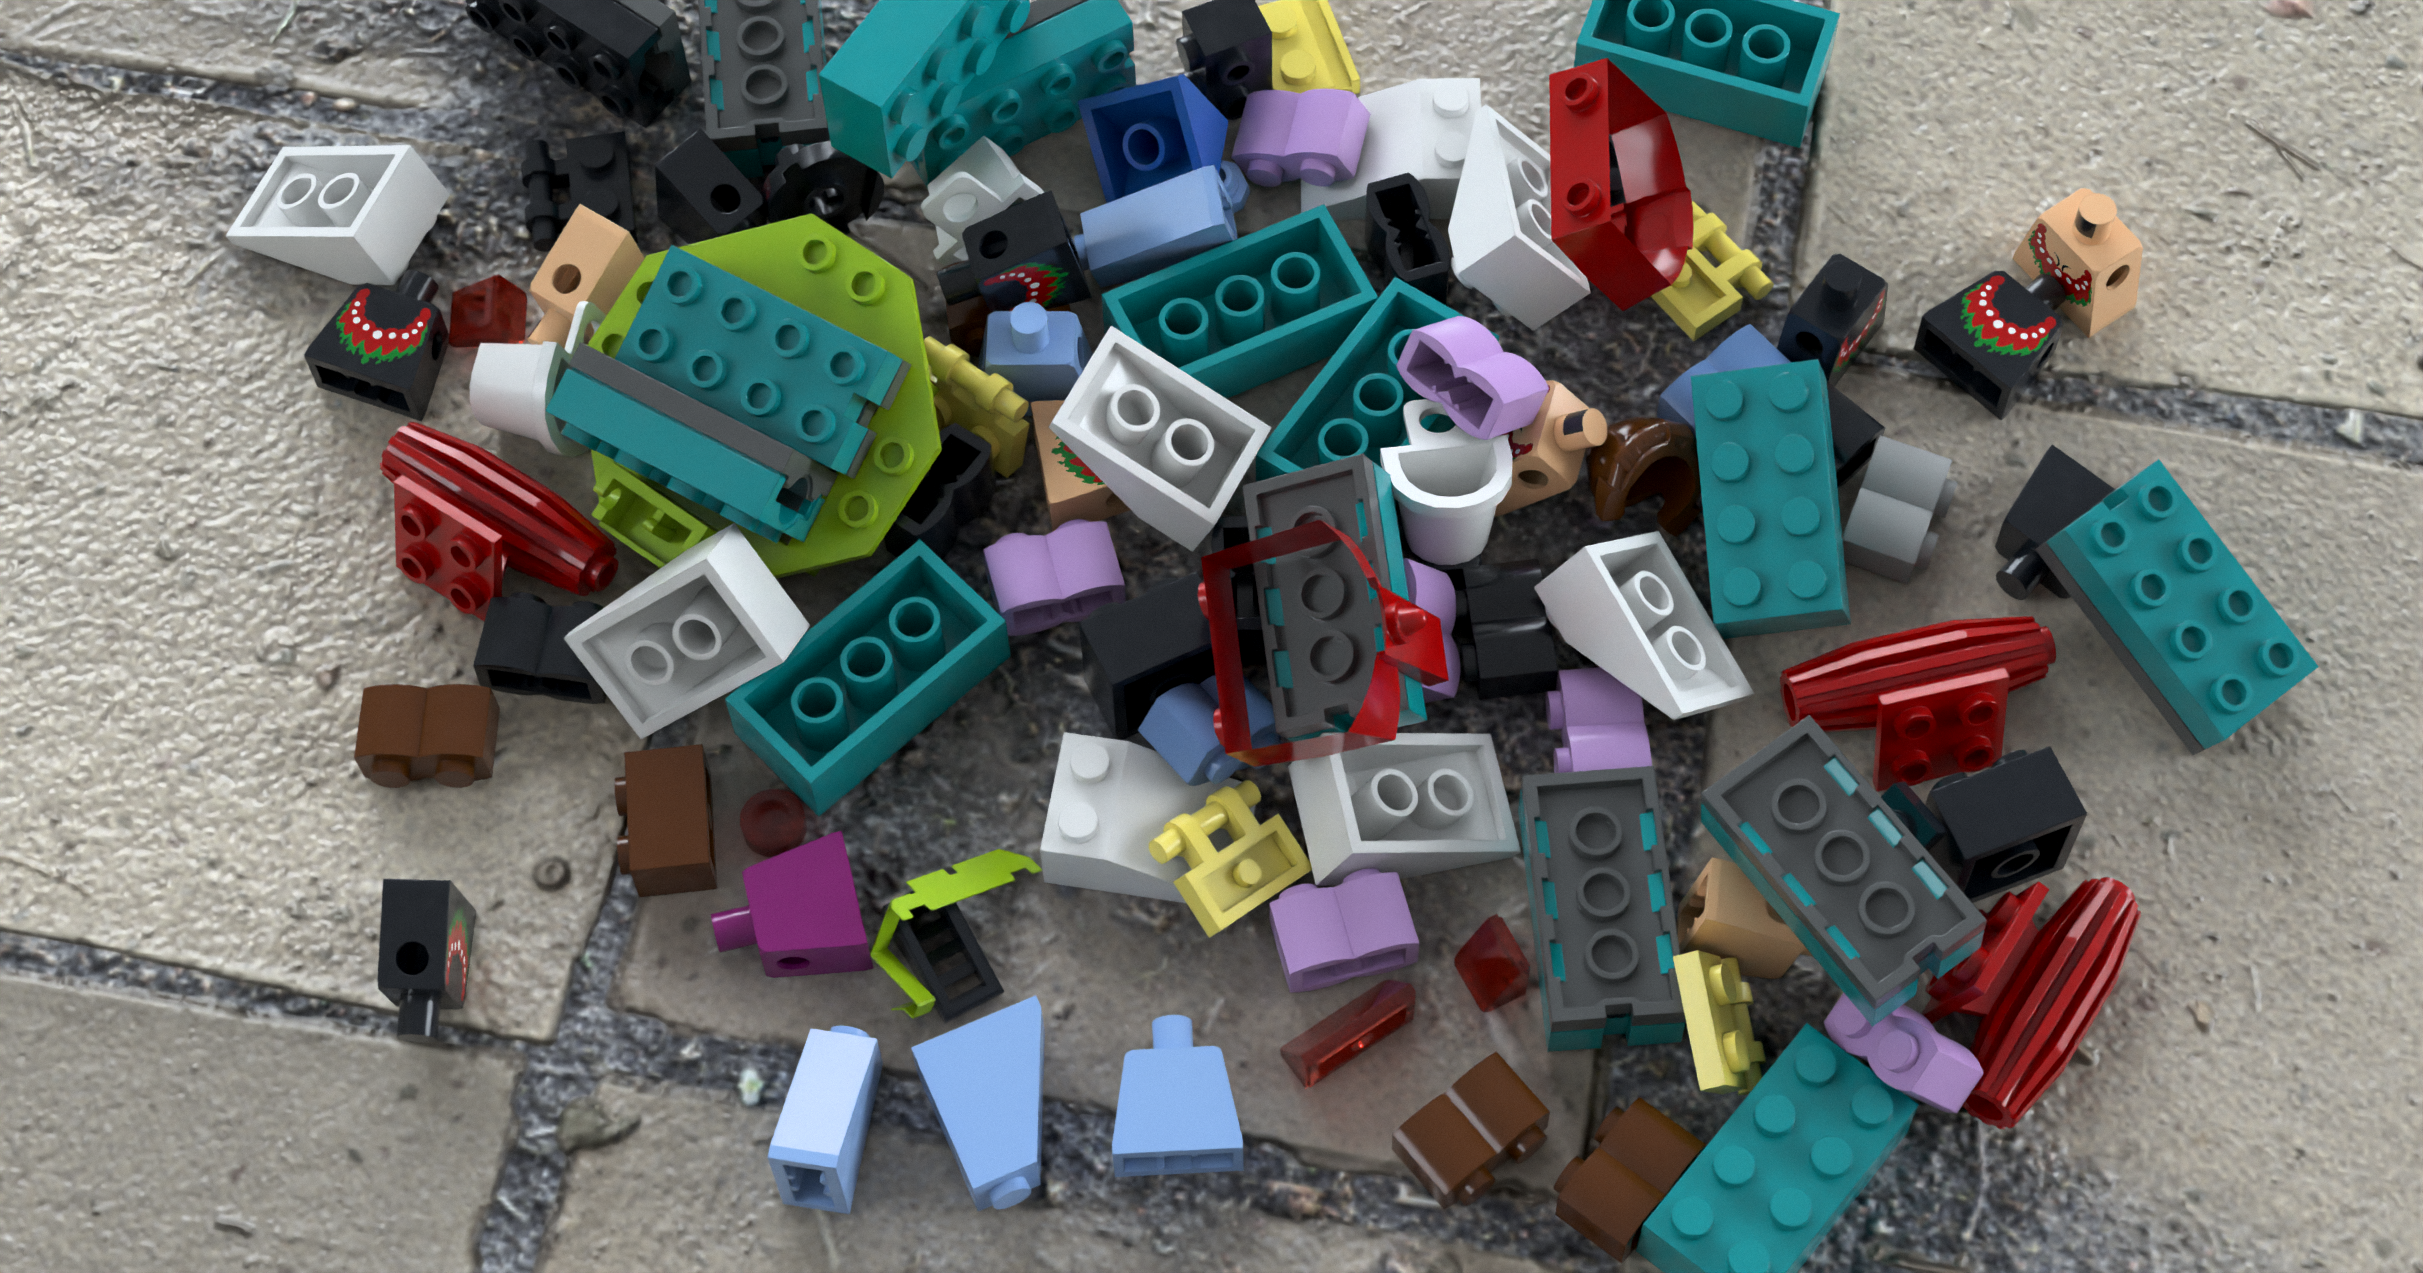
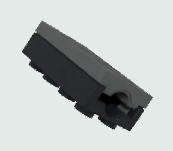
M466 0V13L471 21L481 30L487 33H491L494 30L508 39L513 47L530 61L539 59L553 68L559 78L571 88L576 90L581 87L598 97L602 105L618 118L627 116L644 128H647L674 100V96L677 97L691 83L676 12L658 0Z

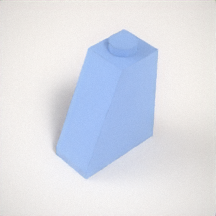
M1211 165L1080 213L1083 234L1075 235L1074 243L1083 271L1090 270L1101 288L1138 280L1238 239L1232 201L1215 166Z
M1036 995L911 1047L919 1079L977 1211L992 1205L995 1209H1005L1025 1200L1031 1194L1032 1188L1041 1185L1045 1029L1042 1008Z
M841 1025L831 1027L830 1031L810 1029L767 1157L783 1204L850 1214L883 1066L877 1039L870 1038L863 1030Z

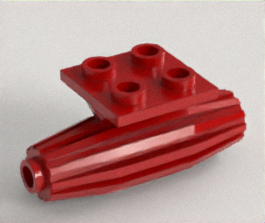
M409 422L407 426L400 427L394 437L392 436L387 442L389 444L383 450L380 469L383 471L382 474L394 484L396 567L401 569L404 575L411 581L419 584L423 583L449 599L461 612L473 614L485 622L491 598L502 597V581L507 566L514 571L583 597L588 596L591 591H603L614 579L619 566L618 560L614 558V555L617 553V548L614 547L615 543L561 495L484 448L417 422Z
M2032 616L1950 620L1855 641L1783 670L1780 677L1783 708L1790 727L1795 726L1810 715L1824 732L1876 730L1873 784L1876 791L1888 790L1894 783L1906 782L1908 786H1914L1923 781L1949 776L1958 772L1980 771L1985 767L1992 766L1996 760L2001 758L2008 694L2045 679L2049 669L2048 665L2054 664L2056 661V647L2047 626L2040 627Z
M2103 877L2101 879H2091L2089 882L2084 880L2039 930H2037L2033 923L2032 917L2048 893L2049 888L2038 881L2017 895L2010 891L2006 892L1988 913L1983 909L1978 910L1987 920L1981 947L1937 979L1933 975L1928 982L1925 992L1932 997L1921 1014L1931 1024L1952 1012L1983 1017L1969 1051L1979 1061L1984 1074L1962 1105L1967 1110V1113L1980 1119L1982 1123L1996 1126L1998 1129H2005L2006 1127L2011 1129L2018 1123L2064 1071L2114 988L2141 917V911L2138 910L2139 905L2135 901L2134 893L2129 887L2116 879Z

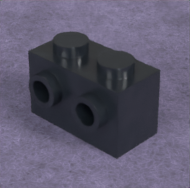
M1212 0L1182 11L1183 36L1176 39V46L1184 66V72L1178 75L1184 74L1227 120L1242 118L1247 96L1250 93L1272 90V31L1256 1Z

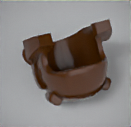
M1634 417L1609 425L1605 442L1600 446L1586 448L1585 454L1587 456L1585 460L1587 463L1588 483L1595 498L1596 515L1601 521L1620 520L1625 514V507L1640 503L1656 493H1662L1665 502L1662 509L1657 513V522L1664 530L1676 537L1691 524L1701 511L1696 505V501L1701 494L1697 441L1686 424L1661 418Z

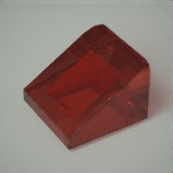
M499 274L452 292L448 344L454 348L479 347L480 343H523L525 340L527 312L526 293Z
M1495 914L1487 918L1454 958V966L1479 1009L1483 1012H1490L1525 995L1530 973V964L1503 918Z

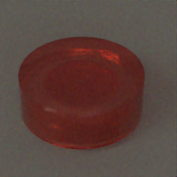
M768 789L756 793L744 804L740 814V827L746 844L755 853L765 857H774L799 847L807 832V821L801 802L793 794L785 790Z

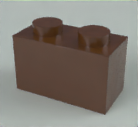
M703 744L624 752L625 777H616L614 782L618 815L627 816L628 835L617 837V853L621 875L632 876L639 898L718 889L711 770Z

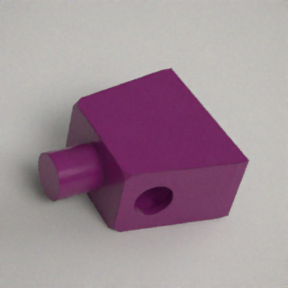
M842 831L828 834L747 867L742 872L749 905L711 914L719 953L757 944L766 976L779 978L874 969Z

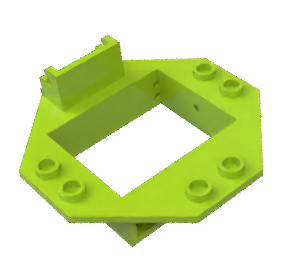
M812 213L678 247L889 351L911 364V367L890 409L887 410L880 406L870 420L867 428L876 432L877 435L855 479L836 471L839 475L828 496L823 495L822 498L825 499V502L804 543L792 537L789 544L782 539L777 544L592 449L591 453L596 480L593 491L598 494L599 503L591 515L600 521L598 526L659 568L665 566L687 549L735 523L776 579L803 572L815 577L821 568L871 557L942 451L934 405V397L940 389L930 381L914 280ZM669 250L649 254L645 257L587 346L615 359Z

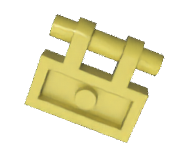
M1692 201L1694 223L1693 249L1687 250L1685 263L1674 283L1651 297L1694 342L1741 310L1743 297L1735 288L1744 287L1755 300H1760L1771 291L1774 283L1761 271L1762 262L1749 249L1742 251L1725 234L1727 226L1714 213L1706 214ZM1708 250L1721 265L1714 268L1699 251L1704 252Z
M928 336L924 339L930 381L940 389L934 397L939 432L947 426L957 423L990 443L992 446L994 469L1008 478L1023 465L1029 423L1022 418L1028 410L1029 402L1013 392V384L998 373H993L989 376L970 363V355L956 345L949 344L945 346L933 337Z
M1249 780L1243 781L1234 788L1228 786L1220 788L1207 797L1206 806L1192 815L1183 813L1176 816L1164 825L1161 835L1149 842V851L1158 863L1164 864L1178 855L1184 857L1191 867V871L1173 883L1209 938L1312 870L1309 859L1279 813L1261 825L1258 823L1250 808L1261 801V794L1258 787ZM1221 828L1227 830L1234 843L1217 852L1207 836Z
M1699 950L1673 956L1700 1091L1716 1094L1738 1091V1095L1749 1094L1762 1078L1760 1065L1764 1064L1766 1059L1762 1042L1754 1040L1748 1006L1754 1002L1750 983L1742 982L1738 959H1720V956Z

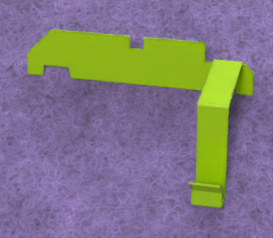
M997 849L952 865L951 867L957 872L955 874L949 875L944 869H940L906 881V884L915 893H909L890 901L870 951V956L914 1001L902 1004L891 1010H904L914 1019L931 1012L936 1001L935 997L888 949L899 919L901 918L902 921L913 918L914 916L909 910L923 905L933 911L1013 882L1016 879L1011 873L1022 869L1028 870L1031 874L1042 871L1030 857Z

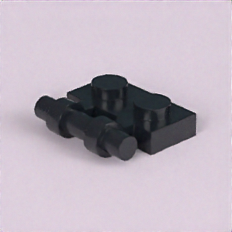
M625 131L566 139L567 159L560 160L550 158L549 144L544 140H532L525 145L526 160L521 164L522 184L529 189L530 204L525 208V223L527 230L533 235V246L536 250L542 252L551 251L557 241V234L562 233L579 204L629 231L634 241L638 243L629 147ZM570 187L571 203L559 205L555 203L553 189Z

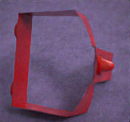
M1604 58L1549 75L1551 240L1587 277L1588 281H1591L1622 311H1625L1671 286L1678 278L1685 263L1687 250L1693 249V207L1691 191L1686 187L1680 154L1667 113L1608 58ZM1609 134L1612 136L1626 200V203L1610 207Z
M1319 519L1201 557L1204 582L1198 586V600L1201 611L1210 625L1220 708L1214 711L1213 724L1220 744L1225 747V754L1256 767L1325 757L1393 741L1396 738L1400 714L1398 671L1428 687L1449 681L1440 618L1382 587L1366 557L1352 538ZM1343 540L1357 559L1370 587L1378 594L1384 631L1385 650L1379 651L1376 654L1371 683L1361 710L1348 732L1252 749L1230 569Z

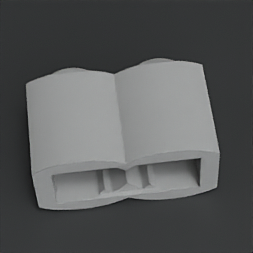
M1880 435L1842 537L1845 563L1908 584L1914 566L1927 570L1939 534L1927 531L1932 515L1946 517L1958 482L1946 478L1952 460Z

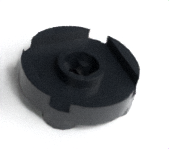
M831 141L819 142L809 146L792 144L781 149L776 154L774 159L776 168L768 175L761 194L767 203L766 215L770 224L812 213L847 235L851 232L848 223L857 219L862 213L867 221L876 212L883 199L884 181L880 172L833 148ZM824 190L822 196L814 197L818 192Z

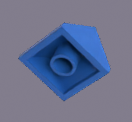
M1184 74L1078 100L1106 203L1202 167L1214 165L1218 174L1220 173L1229 121Z

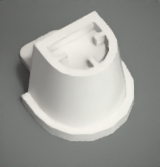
M985 136L981 137L927 185L929 196L922 202L921 209L926 219L936 226L939 245L933 250L936 260L944 266L969 260L962 238V232L965 228L1044 193L1038 185L1020 173L1003 149Z
M579 302L575 310L565 349L557 342L543 341L542 345L480 343L469 386L470 404L478 422L490 428L540 441L547 452L557 456L573 458L585 453L589 449L588 447L561 434L567 422L545 410L566 369H572L569 364L580 342L584 344V333L587 325L591 322L595 334L607 315L592 302Z
M1428 399L1409 401L1404 405L1403 418L1410 445L1380 448L1382 469L1391 475L1394 499L1398 501L1406 541L1412 552L1425 561L1437 565H1456L1468 562L1481 554L1486 546L1496 506L1502 502L1512 486L1513 456L1507 435H1499L1484 440L1469 435L1457 425L1451 430L1442 433L1427 431L1420 424L1423 418L1432 414L1448 416L1442 403Z

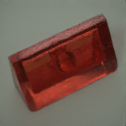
M1384 980L1280 1048L1281 1056L1305 1088L1308 1086L1312 1087L1414 1019L1416 991L1410 983Z

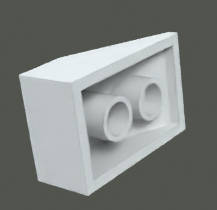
M1480 78L1417 79L1357 97L1369 111L1370 118L1354 178L1336 181L1332 185L1324 187L1309 184L1301 179V213L1325 204L1333 220H1365L1368 183L1409 172L1420 182L1427 194L1430 205V219H1451L1476 111L1481 108Z
M1485 104L1476 111L1448 228L1454 256L1450 261L1451 267L1458 280L1469 289L1475 287L1490 298L1503 315L1507 317L1514 316L1534 331L1590 294L1591 291L1587 277L1551 240L1550 154Z
M410 145L283 147L231 226L226 237L234 245L348 284L395 285L398 278L407 270L409 260L425 234L434 226L437 215L450 193Z
M1110 326L1049 425V428L1138 518L1192 552L1217 523L1272 428L1113 326Z
M735 523L684 551L570 631L564 640L639 738L643 739L782 664L808 630L810 624Z
M1659 531L1585 546L1534 587L1545 606L1549 621L1560 631L1566 643L1673 720L1742 702L1755 694Z
M1064 732L1040 848L1044 882L1186 903L1173 882L1191 871V867L1184 857L1178 855L1164 864L1158 863L1149 851V842L1161 835L1164 825L1176 816L1183 813L1192 815L1206 806V799L1212 793L1225 786L1234 788L1242 782L1229 777L1219 784H1213L1209 781L1201 785L1190 786L1157 751L1129 741ZM1256 805L1250 808L1252 814L1255 815ZM1221 828L1207 836L1217 852L1234 843L1227 830Z
M1324 732V733L1321 734L1319 737L1329 736V735H1334V734H1340V733ZM1396 733V738L1393 741L1325 757L1297 760L1288 766L1316 886L1340 885L1349 874L1367 868L1379 869L1381 873L1398 872L1399 878L1404 879L1511 858L1521 852L1491 734Z

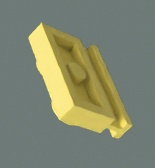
M1278 0L1258 6L1272 31V90H1284L1301 94L1313 89H1339L1350 91L1354 94L1360 93V77L1328 0Z

